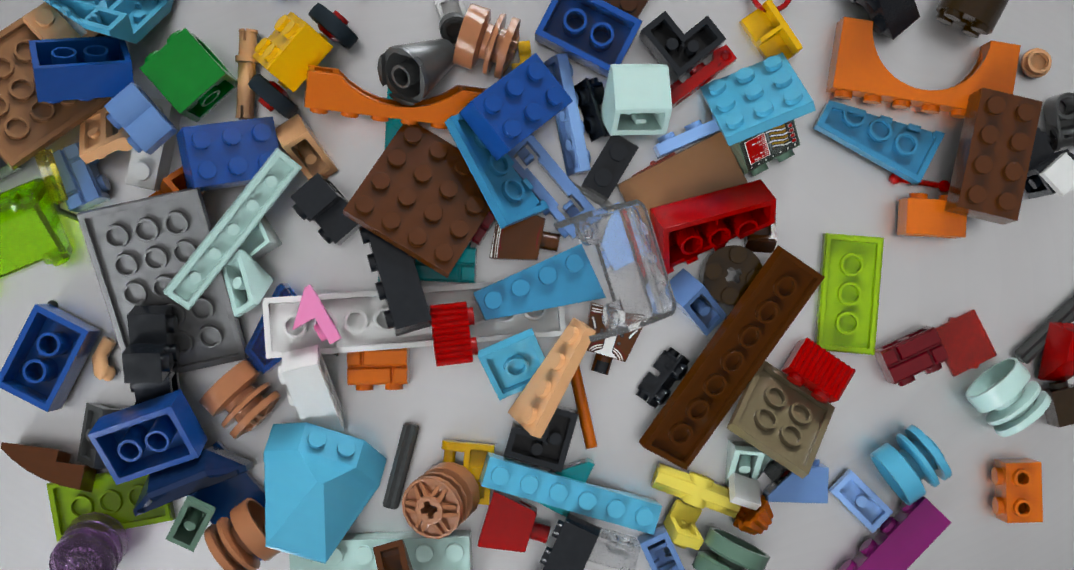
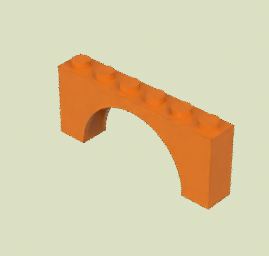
M843 17L837 22L826 92L834 93V97L837 99L851 100L853 96L863 98V102L868 104H881V101L892 103V107L898 109H910V106L921 107V112L939 114V111L950 112L951 117L964 119L969 95L979 89L987 88L1013 94L1021 45L990 41L980 47L979 55L973 68L957 85L943 90H922L901 82L883 65L874 45V21Z

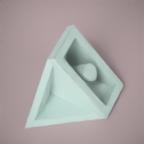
M264 215L238 250H245L256 261L282 245V242Z
M242 249L236 251L222 269L234 317H240L259 305L274 280Z
M728 440L725 486H729L728 478L733 472L757 480L764 472V469L773 462V459L748 442Z

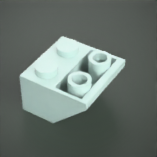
M610 64L600 112L602 122L610 136L666 134L672 113L668 65Z

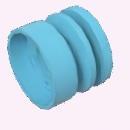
M910 425L905 429L906 436L901 433L896 435L895 439L900 448L899 451L889 443H885L870 453L871 460L883 479L896 495L909 506L926 494L922 479L931 486L937 487L940 484L938 477L945 481L952 476L951 469L938 446L915 425Z

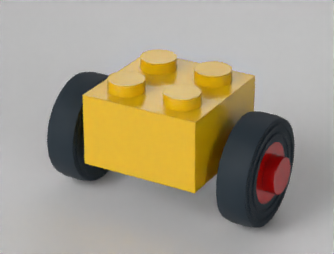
M317 3L308 15L318 24V28L323 34L316 32L308 23L290 12L288 15H283L279 18L274 26L275 30L268 38H263L257 44L255 54L252 56L279 80V85L274 81H268L261 74L257 73L249 81V87L260 96L258 101L270 112L275 109L288 119L297 112L298 107L289 99V95L284 88L286 90L289 88L292 92H295L307 78L308 65L318 66L333 48L327 38L340 43L348 50L358 40L357 35L347 26L349 21L336 10L332 13L320 3Z

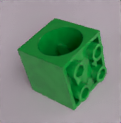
M186 28L171 34L167 39V44L159 51L156 50L150 53L144 60L145 64L139 68L181 115L195 122L203 118L237 87V79L206 44Z

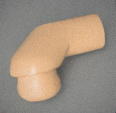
M103 336L94 351L92 366L96 378L111 381L116 375V369L113 366H109L108 358L117 342L107 336Z

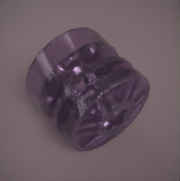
M92 512L80 515L71 522L50 554V570H117L127 551L128 537L126 530L118 520L108 514Z

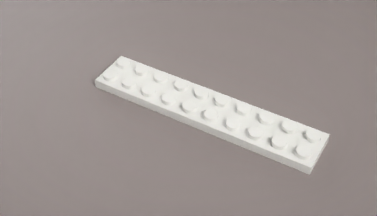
M496 282L422 287L429 312L430 305L466 301L467 307H473L475 325H469L470 337H476L477 343L502 341L532 328L536 338L560 337L566 329L565 305L484 320L473 293ZM377 290L317 294L342 337L332 344L328 340L322 342L313 327L318 324L316 319L293 330L302 295L262 298L266 359L282 358V353L315 345L319 346L322 355L434 346L432 326L396 336L394 328L388 329L383 312L388 310L385 299H379Z

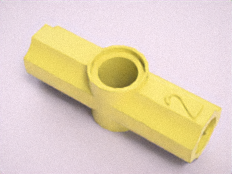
M660 462L655 469L651 483L652 488L677 496L681 501L697 508L704 509L706 507L733 518L739 513L741 506L730 502L729 487L714 483L713 479L692 471L687 473Z

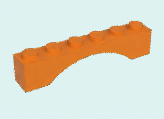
M308 65L304 106L310 108L311 112L318 114H328V111L331 110L339 111L342 116L349 118H358L359 114L370 115L371 119L381 122H387L389 118L401 119V123L407 125H418L419 122L430 123L431 127L447 129L444 122L449 117L459 114L471 100L484 92L486 88L456 85L442 94L423 99L409 106L402 105L393 99L379 97L362 89L337 68Z

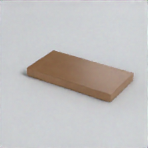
M720 131L616 186L642 237H646L651 234L650 208L748 182L730 146H728Z

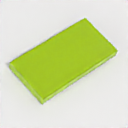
M823 233L820 274L825 278L820 283L818 290L814 342L826 351L875 355L884 238Z
M109 471L97 473L92 493L64 487L52 482L46 484L57 542L172 521L176 519L173 502L135 517L133 510L148 475L116 485Z

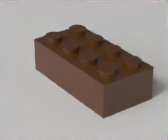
M981 88L969 95L945 211L1002 225L1018 221L1042 101L987 88Z

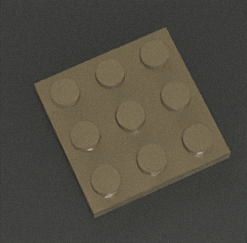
M764 361L744 389L727 425V429L803 479L811 470L835 407L828 402L825 404L817 401L811 396L812 392L804 386L799 387L787 380L786 374Z

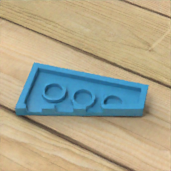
M831 100L826 103L813 129L915 186L921 182L945 133L939 131L931 132L921 129V126L911 123L906 125L892 121L893 118L883 115L880 117L866 113L865 110Z
M460 114L451 116L444 122L501 229L540 214L550 208L544 199L541 201L537 199L531 191L534 187L527 178L522 180L512 167L515 163L510 156L506 154L496 161Z
M582 244L473 293L484 320L606 298Z

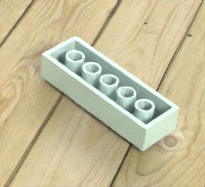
M454 530L450 535L441 539L426 538L415 531L346 533L326 564L289 554L290 570H378L373 547L401 539L404 540L413 570H472L471 530Z

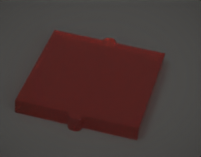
M974 309L956 318L949 317L948 322L935 328L949 356V360L945 361L953 377L971 368L977 369L979 364L997 356Z

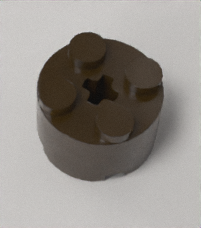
M940 0L936 8L938 12L936 19L947 25H952L954 22L963 27L962 32L964 34L978 38L980 34L987 35L993 32L1009 0Z
M731 245L722 247L709 253L703 260L699 282L706 287L717 303L736 305L761 270L762 264L751 250L743 246ZM727 269L736 271L734 276L735 282L726 281L725 277L728 276Z

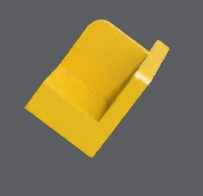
M767 0L762 5L766 13L757 9L739 23L764 60L780 53H784L787 60H789L803 47L772 0Z

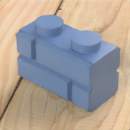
M79 142L46 156L69 211L82 212L111 199L108 193L111 190L110 183L104 174H100L96 165L99 163V159L85 164L79 157Z

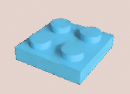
M532 328L478 351V358L499 400L523 391L545 359Z

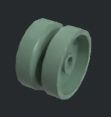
M710 527L704 542L713 552L707 550L698 551L692 566L696 570H765L770 556L739 537L721 529Z

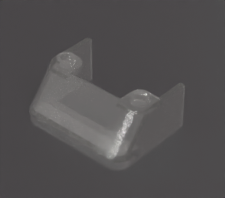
M632 200L591 210L554 223L555 229L574 225L578 240L586 246L595 244L613 302L606 304L602 313V321L606 330L589 336L590 342L634 331L672 316L675 313V297L648 210L643 202Z

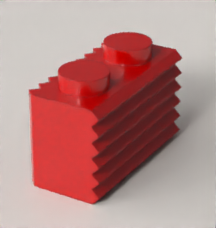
M466 301L430 305L436 366L473 362V355H478L476 337H470L469 325H475L473 307H467Z
M809 338L797 342L784 366L781 368V371L787 374L786 378L789 382L799 387L804 385L812 391L811 396L814 399L825 404L827 402L839 401L856 372L855 369L846 365L845 362H842L835 355L821 348L820 345H817Z

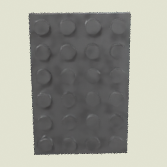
M183 189L87 210L77 214L121 353L130 344L127 314L134 306L172 305V315H176L178 320L177 332L174 333L175 344L178 343L180 346V359L176 362L178 374L247 359L249 354L238 317H234L222 270L189 311L163 293V290L212 230L200 189Z

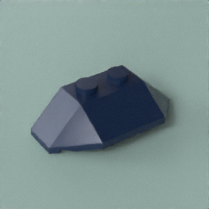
M215 445L203 448L199 458L149 474L133 510L136 517L245 473L254 467L253 462Z

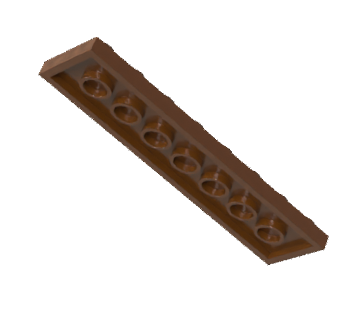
M778 245L646 430L639 443L645 449L687 470L825 277Z

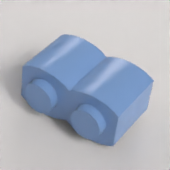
M133 82L104 105L109 112L106 118L118 130L122 127L130 136L126 140L138 153L144 151L151 155L178 132L177 128L150 97Z

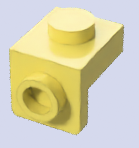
M679 499L673 503L663 524L671 541L676 546L683 549L688 547L699 550L704 540L695 523L702 509L689 505Z

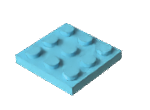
M784 53L770 56L764 61L742 68L733 74L713 80L709 84L700 87L702 95L728 146L816 111L814 101Z

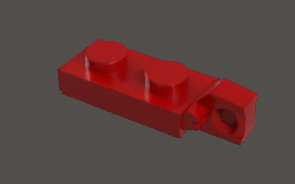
M727 45L713 51L710 63L705 65L702 62L689 72L691 77L683 83L677 80L670 85L672 109L736 61V56Z

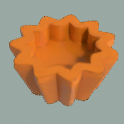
M761 495V506L756 511L741 506L739 513L733 518L735 520L733 526L752 535L762 534L764 530H767L768 526L772 523L773 513L765 496Z

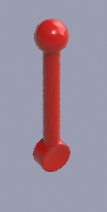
M894 173L889 176V181L892 184H898L899 182L911 184ZM921 180L918 184L937 188L940 192H946L950 188V183L946 180L939 182Z

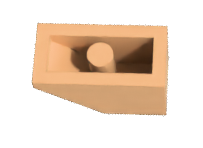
M296 114L275 129L282 148L291 159L302 166L301 171L308 180L317 173L328 178L338 171L321 143L299 114Z

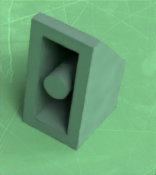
M188 495L166 540L194 552L216 507Z

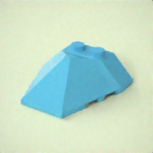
M43 0L87 30L135 44L143 39L171 12L174 0Z
M307 422L273 424L263 453L265 473V547L326 564L378 489L387 459L365 440Z

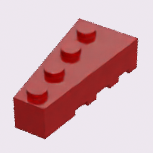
M760 179L650 208L651 255L665 276L673 272V267L682 262H686L688 265L698 260L697 255L712 248L716 251L725 247V244L735 237L742 239L774 224L776 198Z

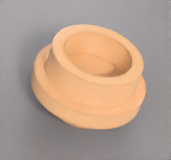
M1034 48L1024 53L1020 65L1023 73L1028 77L1040 78L1049 72L1052 60L1048 52L1040 48Z

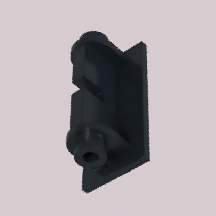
M598 77L592 79L585 78L576 84L574 89L579 97L578 106H580L584 118L585 131L589 134L591 142L602 136H610L600 116L601 109L599 105H602L605 91L603 83L598 81Z
M672 347L668 351L664 350L653 366L661 374L659 377H656L651 372H648L637 387L639 391L636 395L644 401L648 399L647 403L654 408L658 404H664L671 394L669 389L676 380L680 381L687 373V365L690 361Z

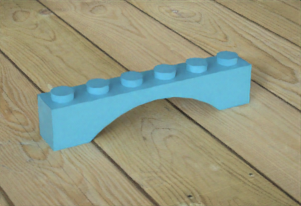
M487 452L479 479L482 487L652 535L655 533L662 505L655 499L571 479L491 452Z

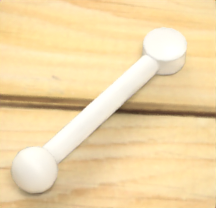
M574 183L584 196L599 204L604 212H610L613 206L610 201H603Z

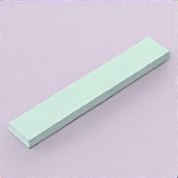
M276 148L163 290V293L189 311L302 169V166L279 148Z

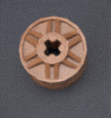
M472 3L465 14L453 55V64L472 70L480 58L484 60L483 74L488 75L493 63H495L494 78L501 79L514 60L520 40L519 28L521 19L513 17L508 29H505L506 14L502 13L495 25L490 24L491 9Z
M247 359L241 361L223 375L199 401L213 417L225 410L229 413L221 424L224 429L235 421L238 422L230 432L234 439L256 428L273 411L275 404L281 398L277 390L266 398L263 397L271 387L269 382L257 388L253 386L260 373Z
M455 462L436 464L413 481L405 490L402 499L404 517L408 525L415 532L426 538L441 539L446 537L477 509L480 499L479 485L474 475L460 464Z
M246 498L231 509L229 513L230 519L221 517L217 520L216 524H211L204 531V538L211 554L224 570H257L261 564L260 559L269 561L281 552L265 547V509L252 498Z

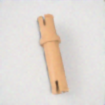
M244 28L239 29V52L235 56V62L238 63L235 115L237 119L255 118V92L248 85L249 81L256 75V64H259L252 57L257 46L258 30L246 28V31Z

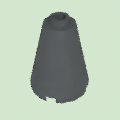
M447 39L392 46L385 53L381 54L378 59L377 70L379 80L382 86H388L392 92L388 95L393 100L402 105H414L422 101L455 65L453 64L455 47Z

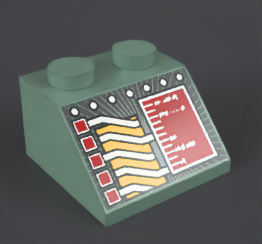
M792 120L733 144L730 148L743 174L751 172L754 177L769 169L766 163L777 158L780 163L795 155L792 149L799 146L800 141L795 122Z

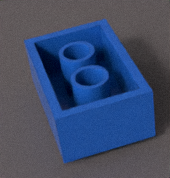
M552 0L535 32V41L560 54L567 53L568 58L608 78L610 64H622L643 21L603 0Z
M110 36L28 40L38 102L55 104L63 100L78 99L80 101H91L94 98H114L131 82L134 83L132 60L124 40Z
M535 53L471 100L459 114L495 160L498 161L573 102V100L537 53Z
M273 116L182 127L176 134L187 189L198 188L201 192L247 185L274 150L279 148Z
M35 304L0 371V388L46 412L62 409L102 330L51 304Z
M181 389L99 417L88 433L89 439L116 485L199 458L208 440Z

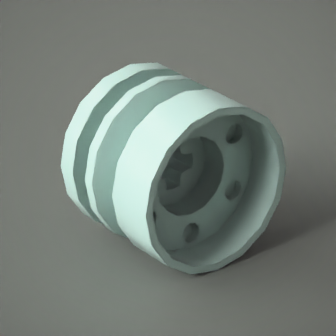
M1014 357L1005 359L986 370L969 386L965 393L968 401L978 412H988L986 421L989 425H993L995 432L1002 437L1014 435L1034 423L1048 409L1052 401L1049 394L1041 390V385L1038 382H1028L1031 377L1029 371Z

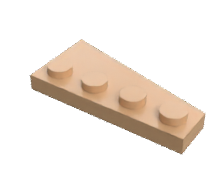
M574 317L508 411L530 435L540 439L596 333L593 328Z

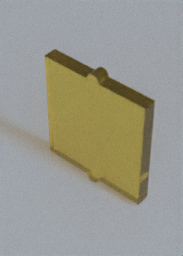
M44 149L35 155V159L50 202L64 203L63 201L68 200L53 153L51 149Z

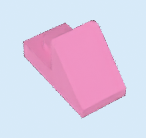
M312 285L306 286L300 301L293 330L316 319L318 324L313 327L321 341L328 340L330 344L338 341L342 337Z

